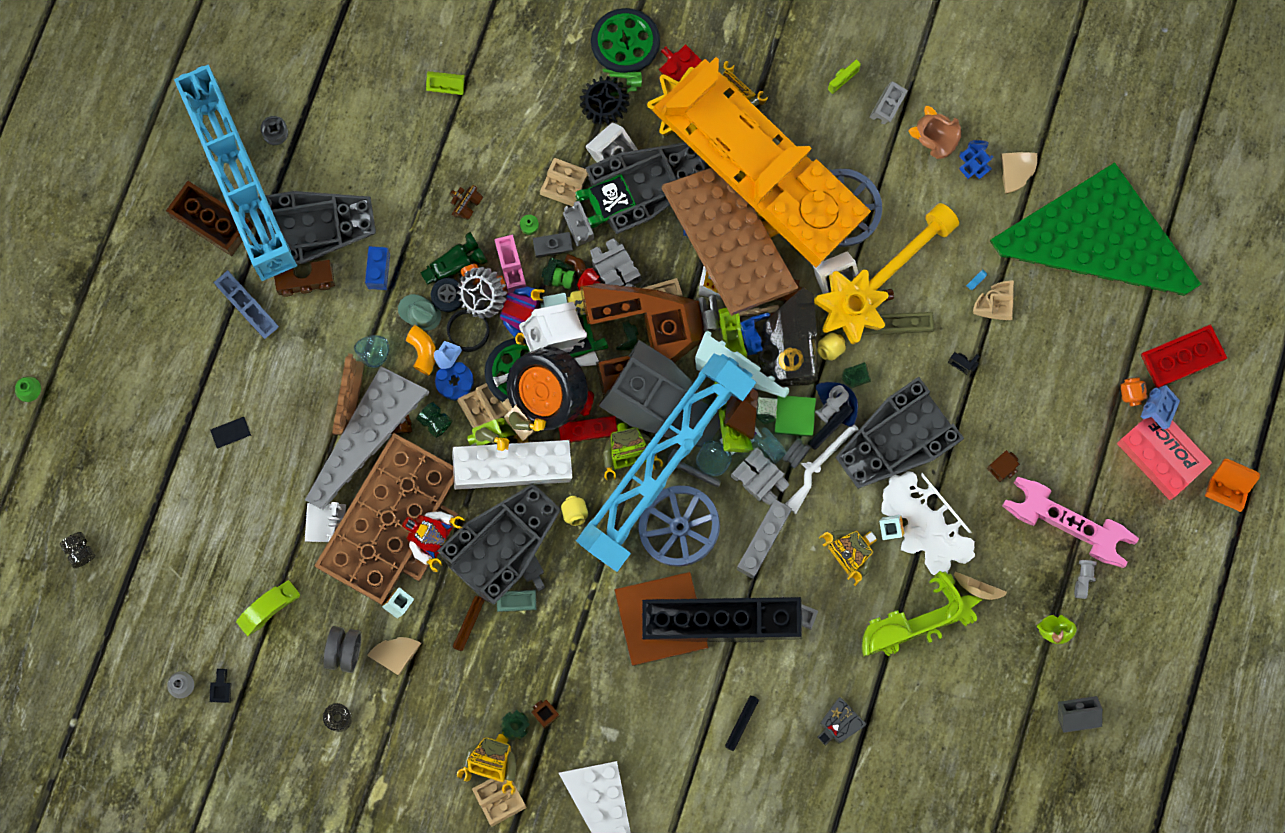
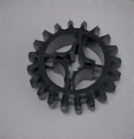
M600 76L598 82L593 79L592 85L586 84L588 90L582 89L584 94L580 96V100L583 101L580 103V107L584 108L582 113L587 115V120L592 119L593 124L599 121L600 126H603L604 122L609 126L612 120L617 124L616 118L623 119L622 113H627L626 107L630 106L629 101H627L630 99L629 94H626L628 92L627 88L623 87L622 82L617 83L616 78H613L611 81L609 76L605 80ZM611 89L619 94V99H616L614 96H610L609 90ZM607 97L608 101L602 104V100L604 101V99H606ZM591 103L599 106L600 113L591 108Z

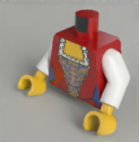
M428 512L424 516L419 515L416 521L407 517L402 527L410 531L406 539L410 542L409 547L414 557L425 565H430L433 572H438L436 568H433L435 563L442 566L441 561L436 559L439 554L438 550L445 543L453 526L458 529L463 528L456 525L459 519L465 521L462 517L457 516L454 518L452 515L443 512Z

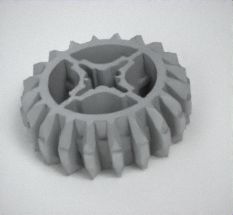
M473 268L460 278L461 283L457 286L461 290L457 294H460L461 298L458 301H463L464 304L461 308L467 307V313H472L473 317L479 316L481 319L485 317L490 318L498 314L499 310L504 307L502 303L507 299L503 296L507 292L503 291V288L506 285L501 284L502 278H497V272H491V268ZM476 278L480 279L477 285H473ZM487 300H490V305L488 307H485L484 303L487 302Z

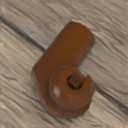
M567 254L565 263L574 266L576 270L575 276L580 278L587 269L584 261Z

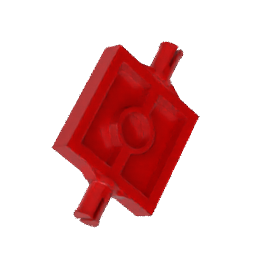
M686 44L674 54L665 46L661 53L668 59L659 68V72L679 82L688 68L697 67L702 60Z

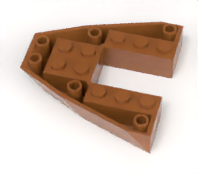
M602 283L580 287L588 325L643 313L650 347L674 363L702 341L705 331L703 330L704 326L699 301L660 290ZM629 355L596 362L603 397L608 389L611 390L630 359Z

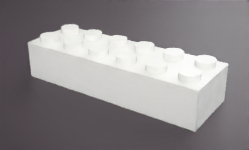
M569 440L511 443L508 450L505 449L504 451L497 450V444L453 447L452 449L455 490L568 483L572 479Z

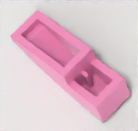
M513 234L495 239L508 293L514 292L517 288L526 287Z

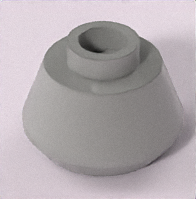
M182 671L174 673L168 680V691L175 698L189 696L194 689L192 676Z

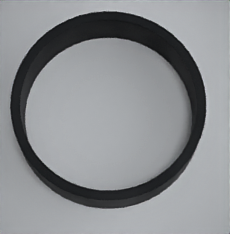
M467 309L457 311L448 321L447 335L452 344L457 345L450 337L451 325L457 317L469 314ZM483 318L486 324L484 339L473 347L460 346L462 351L473 352L485 345L489 337V325L486 318Z

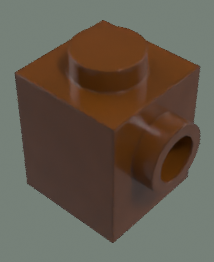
M1006 450L988 466L987 470L1001 482L1006 477L1010 479L1018 472L1016 468L1020 464L1017 462L1018 458L1016 455Z
M547 699L544 702L540 700L532 707L534 710L531 713L545 729L560 717Z

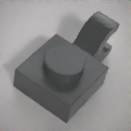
M534 555L523 575L527 582L533 580L537 590L540 591L545 588L540 578L544 571Z

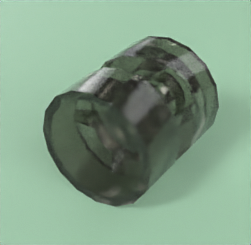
M82 532L74 533L60 543L64 554H69L68 561L72 568H79L92 561L96 556L92 548L86 546L88 541Z

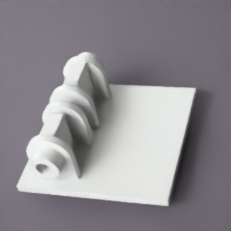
M331 502L322 510L307 503L305 542H329L346 513V504Z

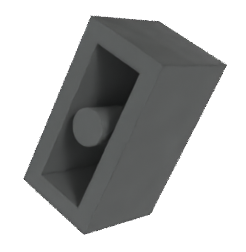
M1097 696L1058 702V721L1063 733L1102 727L1103 709Z

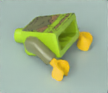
M504 418L495 419L473 428V434L467 437L471 446L497 443V450L499 451L508 450L509 440L507 438L511 440L517 439V443H528V438L522 441Z
M625 422L617 425L618 431L611 434V440L607 442L603 451L604 467L607 468L604 477L607 481V474L609 472H612L614 480L616 479V473L612 467L619 469L632 466L652 440L645 433H640L636 427L629 429L628 424ZM656 453L654 461H658L660 463V467H662L663 462L661 459L657 458L658 453Z

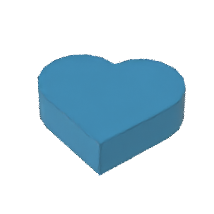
M982 269L966 286L973 290L987 276V273Z

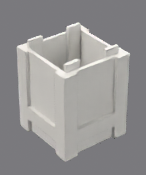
M574 302L535 309L532 315L519 325L530 352L544 347H555L565 352H571L574 349L573 346L587 337V332L583 329L575 309L577 307L574 305Z

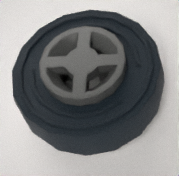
M444 278L434 284L431 290V300L437 309L444 312H452L460 308L463 301H458L461 298V295L457 294L461 290L457 286L459 284L458 281Z

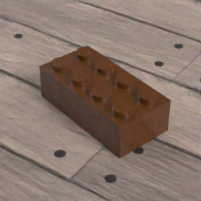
M189 181L186 182L166 210L172 219L231 257L243 242L228 206ZM245 217V222L251 230L253 228V225L250 222V220Z

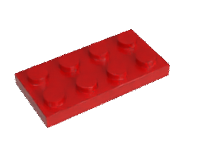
M1211 324L1141 354L1156 388L1168 385L1227 359Z

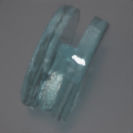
M764 427L761 432L766 439L762 440L756 434L753 436V440L770 461L777 464L787 452L775 436Z

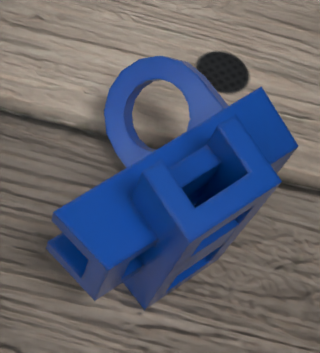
M972 140L969 142L968 148L960 152L959 157L965 163L959 169L968 179L974 174L981 179L992 170L987 163L994 156H989L985 151L988 147L987 141Z
M770 313L754 316L740 323L744 346L748 355L763 351L761 347L762 341L755 329L754 322L770 317Z

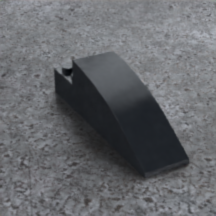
M801 597L642 600V639L688 642H764V640L802 639Z

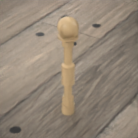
M779 305L761 309L759 307L740 312L739 316L747 315L749 317L766 312L776 313L779 312Z

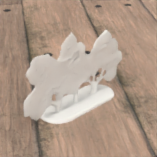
M907 471L901 476H891L888 479L889 485L883 489L884 501L882 502L881 512L887 516L901 515L902 518L908 520V524L904 526L905 534L903 536L905 539L902 541V551L915 554L920 550L925 551V565L933 575L939 571H946L948 574L951 560L966 564L975 557L973 552L975 541L958 534V528L961 525L968 533H972L971 530L923 473H921V476L928 484V489L917 487L918 480L914 472ZM914 486L916 489L910 490V487ZM919 492V495L923 494V496L920 498H913L911 497V493ZM932 494H936L944 503L937 511L931 510L927 505V498ZM922 499H925L924 504H921ZM949 509L958 521L955 524L947 525L943 517L945 510ZM954 531V536L950 537L949 534Z

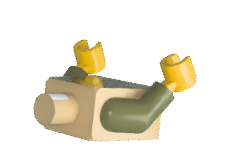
M508 398L502 403L509 411L504 416L505 421L522 441L526 440L536 431L544 430L545 420L535 419L533 424L517 404L512 408Z

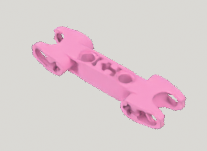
M1020 477L1015 479L1014 484L1025 493V502L1015 503L1005 500L1002 507L1012 513L1017 519L1034 526L1038 518L1093 545L1089 553L1093 558L1121 568L1126 567L1128 562L1117 554L1115 549L1116 543L1123 541L1135 545L1139 538L1123 525L1106 519L1103 526H1100L1049 500L1048 498L1052 491L1048 487ZM1049 509H1054L1057 512L1056 518L1049 515ZM1072 519L1073 525L1069 526V521L1067 520ZM1084 527H1089L1092 530L1091 536L1084 533Z

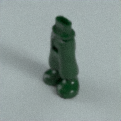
M471 232L466 234V243L464 245L457 244L445 254L426 266L427 269L420 272L427 285L457 274L468 265L475 263L485 264L488 262ZM474 251L472 255L467 256L468 253Z

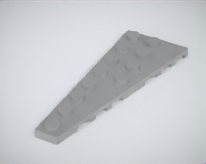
M381 366L305 501L324 510L335 498L346 482L348 483L352 479L353 474L365 465L364 462L371 455H374L387 441L394 429L406 420L405 417L413 409L417 408V404L425 395L428 396L429 391Z

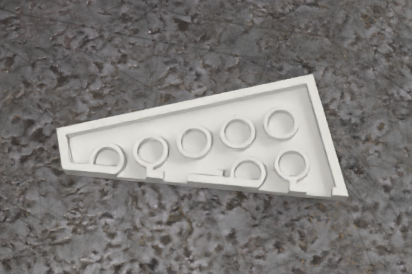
M617 761L559 773L591 833H631Z

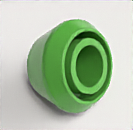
M23 377L16 383L15 394L21 401H34L41 393V385L34 377Z

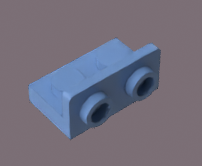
M1167 385L1154 388L1149 393L1141 417L1142 419L1152 417L1162 429H1167L1170 427L1180 400Z

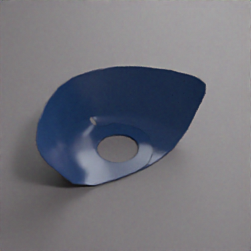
M837 382L817 384L816 390L823 405L827 403L826 400L829 398L832 388L838 385L845 388L849 393V397L843 403V406L848 404L852 407L853 412L842 424L852 427L858 413V402L855 393L846 385Z

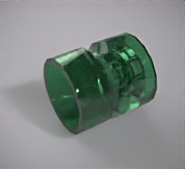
M434 402L424 407L416 418L423 427L428 426V431L435 438L441 436L453 422L446 413H441V408Z

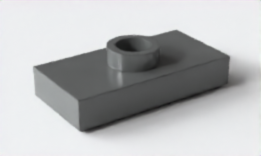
M570 232L533 238L536 258L573 252Z

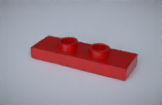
M615 416L570 422L559 427L560 440H569V443L611 437L613 432H617Z

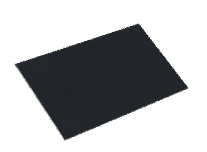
M245 417L210 429L217 449L251 436Z

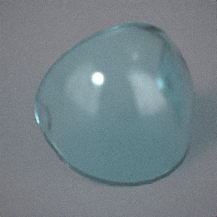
M373 335L359 340L354 345V351L364 365L377 368L386 361L389 353V344L386 338Z
M716 441L705 442L696 457L698 468L711 476L723 474L732 461L731 453L724 451L723 444Z

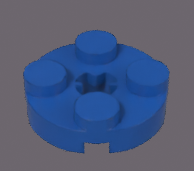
M455 362L452 367L447 369L440 368L436 372L435 384L438 392L443 397L457 401L458 398L470 393L474 384V378L467 366L461 362ZM452 377H458L460 379V381L457 382L458 385L453 386V383L451 385L449 384V381L452 380Z

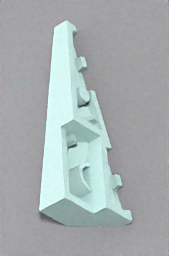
M706 331L695 356L696 370L701 371L714 353L719 356L724 354L728 358L734 359L739 363V367L746 369L753 375L751 378L757 382L753 388L784 398L788 395V387L783 388L774 382V377L765 376L760 372L761 368L739 352L730 351L725 347L726 343L722 340L718 342L712 338L711 332Z

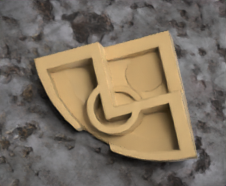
M1017 152L1001 154L1005 194L1015 192L1026 185V181L1035 172L1037 153Z
M1014 280L992 285L991 290L985 296L982 293L975 302L973 314L992 319L1013 320Z
M958 572L954 573L959 584L969 593L979 598L993 600L1004 597L1007 593Z
M397 637V639L385 640L379 643L367 656L399 676L422 643L410 638Z

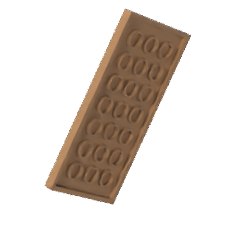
M712 168L663 184L662 190L731 316L797 291V284L755 209Z

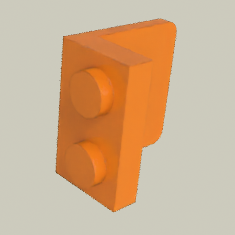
M1224 459L1210 478L1205 497L1241 512L1245 507L1248 493L1260 478V473L1232 460Z

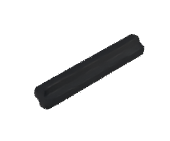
M845 404L808 442V445L816 450L853 412L852 407Z
M752 695L749 696L725 744L727 749L735 750L759 702L758 698Z

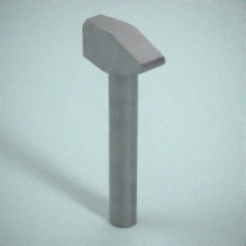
M672 450L670 456L668 457V463L675 455L677 450ZM681 461L676 467L717 488L721 483L720 480Z

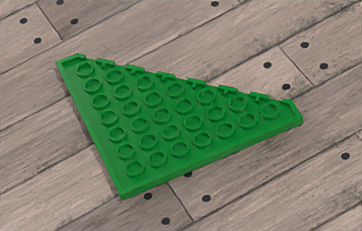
M1115 162L990 240L1000 257H1010L1023 262L1043 264L1051 268L1071 270L1075 273L1098 276V278L1112 281H1122L1135 286L1141 285L1163 292L1169 291L1177 293V295L1185 296L1201 285L1198 278Z

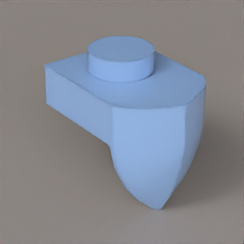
M444 341L439 350L434 352L436 364L441 369L452 367L462 349L460 346Z

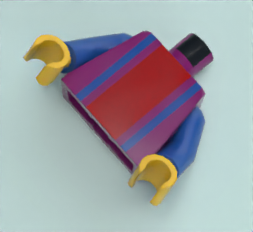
M529 286L517 288L514 292L508 293L507 300L502 303L504 307L502 308L500 319L503 320L504 326L515 338L517 344L526 345L523 342L525 337L519 325L525 322L535 309H539L540 303L543 301L540 298V293H544L542 289H535Z

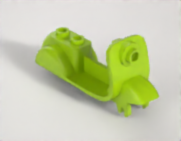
M939 571L929 583H938L939 587L933 590V593H938L942 590L949 603L942 608L908 621L904 612L899 613L898 610L887 614L888 618L881 620L879 617L869 621L870 625L866 627L862 638L863 657L880 651H884L887 656L893 653L896 654L899 651V644L927 634L926 639L931 643V634L934 633L938 639H941L942 634L937 629L960 621L964 626L970 623L973 624L977 621V616L971 608L983 599L973 595L960 596L954 586L953 576L947 574L946 571Z

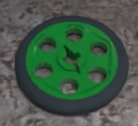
M630 8L616 9L602 16L595 24L590 40L591 49L595 58L606 69L620 73L637 72L650 65L656 58L660 47V34L656 24L645 13ZM628 20H632L636 25L633 28H628L625 26V23ZM612 24L618 27V30L613 33L607 30L608 26ZM623 32L628 40V50L626 44L621 42L623 41ZM645 32L648 34V38L640 40L638 35ZM610 41L613 46L611 49H604L603 43ZM636 49H641L644 54L641 57H636L633 52ZM617 54H624L626 59L622 62L615 59Z
M515 338L500 343L492 350L486 361L484 371L486 383L492 394L501 402L508 398L507 382L496 387L493 377H497L500 372L509 373L511 366L521 357V351L528 350L530 352L525 338L523 340L524 344H526L525 346L517 344ZM510 355L513 361L510 364H505L502 361V357Z

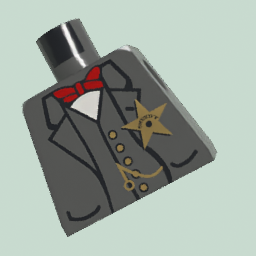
M839 697L820 722V725L825 730L817 738L825 746L833 738L839 744L867 724Z

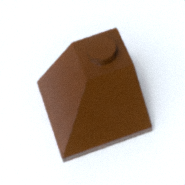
M752 388L743 401L731 395L726 406L724 424L751 440L754 439L758 391Z

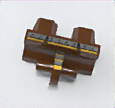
M472 185L469 187L464 196L462 194L465 190L462 187L457 192L451 190L450 195L453 199L450 203L455 206L457 201H459L451 215L455 218L459 216L465 220L471 217L474 211L466 206L467 203L470 201L477 206L483 199V196L476 191V186Z

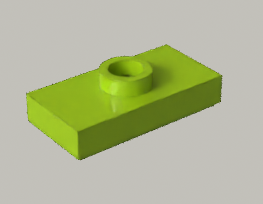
M856 59L846 69H840L836 73V77L829 83L828 90L834 94L859 72L861 63Z
M428 71L426 91L463 95L464 75Z

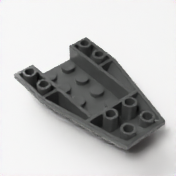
M678 143L619 153L592 164L585 169L591 187L622 174L636 205L609 216L608 224L616 234H619L653 219L670 206L662 190L663 184L709 169V167L686 143Z
M300 191L265 195L297 265L307 263L376 234L371 197ZM258 207V215L261 219V222L264 226V229L267 233L269 240H271L272 238L266 220L264 218L262 211Z
M638 340L629 355L630 359L611 390L608 389L598 406L630 426L656 434L692 386L693 382L672 360ZM698 388L695 394L700 392L701 390ZM707 397L692 404L689 422L691 429H694L711 406L712 402ZM683 409L671 424L680 431L682 428ZM718 411L705 427L702 437L695 445L696 447L707 449L720 427ZM668 428L663 436L672 438L677 434Z
M917 377L888 397L835 457L857 489L929 463L964 440L953 423H949L929 395V389L920 377Z
M531 484L462 526L463 528L459 529L438 550V553L450 569L477 595L494 605L522 577L561 509L536 485Z

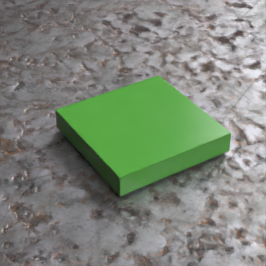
M777 396L774 434L813 437L816 398L786 396L784 398Z

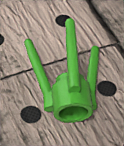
M603 69V72L610 73V77L626 78V86H630L627 88L628 92L637 91V87H642L641 72L620 73ZM617 92L610 93V96L619 95Z

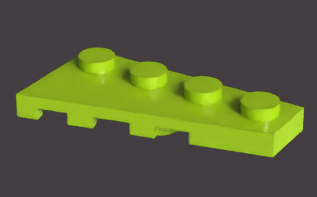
M727 403L718 410L724 451L748 453L754 450L748 437L724 424Z

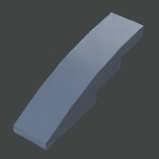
M228 270L213 282L264 339L279 327Z

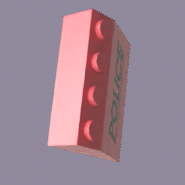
M1152 417L1143 419L1117 443L1169 500L1177 496L1212 463L1173 420L1169 428L1162 429Z

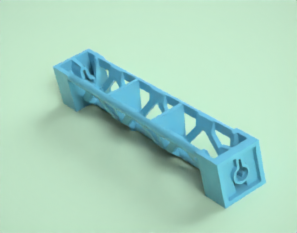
M209 64L175 78L176 86L252 265L260 279L264 281L296 267L295 259L280 231L226 106L225 97ZM216 109L223 120L227 132L226 135H224L215 115ZM203 115H208L217 139L213 140L205 127ZM211 151L218 157L217 162L214 160ZM237 158L243 166L249 183L245 185L235 160ZM224 163L229 164L239 187L238 189L233 188L224 173ZM232 200L239 206V212L236 211ZM258 207L262 211L264 218L266 220L272 238L271 240H269L267 233L264 229V226L261 222V219L258 215ZM245 213H250L262 244H258L247 226ZM247 235L249 236V238H250V240L252 241L253 245H250V242H249V240H248V238H247Z
M715 353L711 356L700 371L695 382L594 519L588 523L577 538V543L616 572H618L631 554L621 546L627 539L631 528L644 510L655 501L680 461L691 452L702 437L705 427L719 408L727 403L731 395L743 401L757 383L751 378L753 375L746 369L739 367V363L731 357L728 358L724 354L719 356ZM706 377L718 383L695 394ZM712 393H716L718 396L694 429H691L689 422L692 404ZM683 409L682 428L680 431L671 424ZM668 428L677 434L676 436L660 444H657L663 437L665 432L668 430ZM676 443L681 445L658 478L654 480L652 478L655 454ZM647 460L643 482L635 476V473L643 462ZM631 479L640 484V486L621 494ZM638 494L644 496L619 531L614 529L618 504ZM609 510L606 535L596 526Z

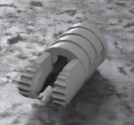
M715 295L709 297L711 310L707 309L705 298H699L703 330L705 332L721 329Z

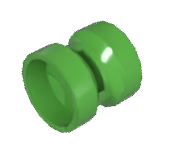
M556 267L552 286H564L565 289L571 290L575 271H563L562 268Z

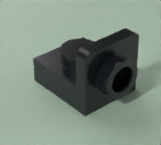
M954 352L948 363L967 375L970 370L974 372L979 365L977 361L979 355L976 354L973 360L969 362L965 355Z

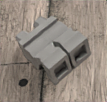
M615 238L606 242L609 251L602 253L600 247L590 250L593 267L600 276V280L605 282V284L624 286L628 283L635 285L641 281V274L638 269L634 267L633 261H631L622 244L619 245ZM617 272H618V273H621V275H622V280H621L620 276L617 275Z
M757 447L731 474V478L736 481L741 480L743 487L756 497L759 502L762 500L769 506L777 499L770 490L775 486L783 493L790 485L783 477L784 473L769 458H766ZM751 466L756 469V472L751 470Z

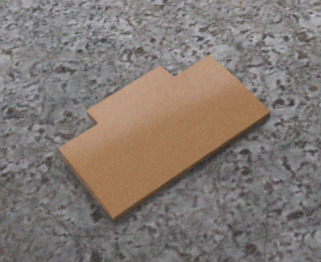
M393 433L314 567L382 606L388 599L402 573L420 582L429 565H425L414 557L409 547L410 542L406 539L410 531L403 528L402 524L407 517L416 521L419 515L424 516L428 512H443L452 515L454 518L458 516L456 512L443 506L444 501L454 486L453 466Z

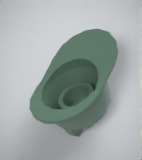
M416 294L405 296L398 305L400 317L405 322L413 326L416 325L424 331H430L440 323V310L434 306L433 302Z

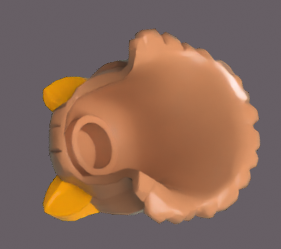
M926 106L924 108L925 116L918 121L916 127L910 128L908 132L925 147L932 149L930 152L932 157L942 159L952 154L956 146H958L961 138L959 120L954 118L951 121L948 117L938 114L932 107Z

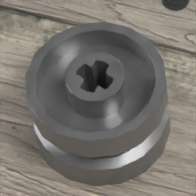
M331 627L324 653L325 669L336 670L340 664L341 671L354 672L361 646L360 630L350 629L345 635L344 628Z

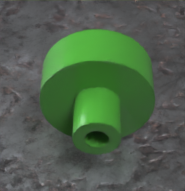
M533 215L522 217L520 220L522 232L527 235L536 233L539 229L538 219Z

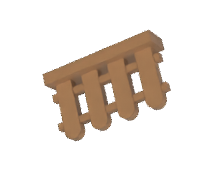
M349 353L345 358L332 431L333 435L339 436L344 432L358 407L365 368L364 362L356 361L353 358L354 355Z

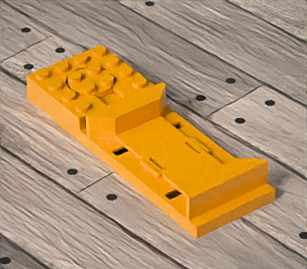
M717 57L710 63L704 59L661 99L652 111L817 268L869 215L871 210L817 159L811 161L807 157L812 149L810 146H796L718 71L719 59ZM726 90L731 94L729 98L723 94ZM693 123L697 129L689 135L684 130ZM775 137L780 141L778 145L772 141ZM742 170L746 176L738 183L734 177Z

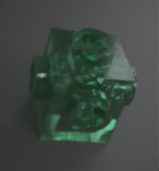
M516 710L513 714L511 712L507 713L501 719L503 721L500 726L502 728L501 733L507 739L511 738L514 741L518 738L521 740L528 733L526 729L530 724L528 723L529 719L524 713H519ZM511 724H516L518 729L514 731L511 728Z

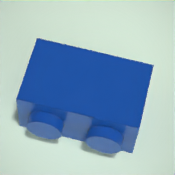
M369 246L365 278V284L368 289L387 290L390 252L386 247Z

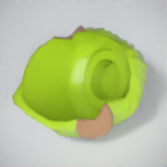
M1062 614L1058 618L1055 615L1047 616L1037 624L1042 637L1054 644L1067 643L1074 637L1077 630L1075 623Z

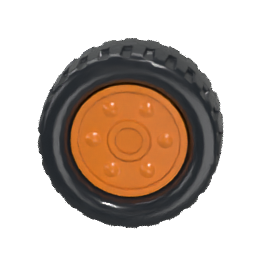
M539 348L521 356L511 366L507 377V395L512 408L517 404L533 424L535 419L545 420L544 430H553L573 421L585 407L588 395L585 374L581 366L570 354L558 348Z

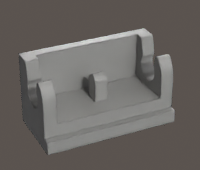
M893 81L885 87L869 117L873 120L876 118L881 119V124L891 122L908 90Z
M580 201L574 202L573 207L568 208L566 206L563 215L576 246L594 240L593 231Z

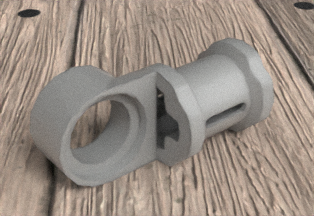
M835 386L829 393V398L826 400L827 403L821 409L816 410L815 413L827 424L828 419L840 411L839 407L848 399L849 393L843 386Z
M1079 560L1081 571L1075 584L1074 595L1075 598L1086 599L1089 582H1096L1094 567L1097 565V562Z

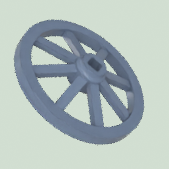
M850 169L830 170L842 184H844V177L861 183L853 192L856 197L866 187L873 198L874 204H864L870 210H875L871 225L868 227L861 222L858 227L864 232L852 238L846 237L838 247L859 244L872 235L880 222L882 215L880 194L873 182L857 171Z
M672 486L663 489L655 501L644 510L639 520V535L643 546L654 559L669 566H687L700 561L712 550L720 532L719 514L713 502L703 492L689 486ZM675 494L694 496L683 517H681ZM668 496L672 504L674 519L654 508L661 500ZM699 500L703 501L708 507L710 514L688 522ZM650 513L668 523L670 527L647 531ZM712 521L709 539L691 530L695 526ZM684 525V528L682 530H678L679 526ZM673 533L659 553L652 547L648 539ZM687 535L705 544L698 552L689 556ZM679 537L683 558L666 557L665 555Z

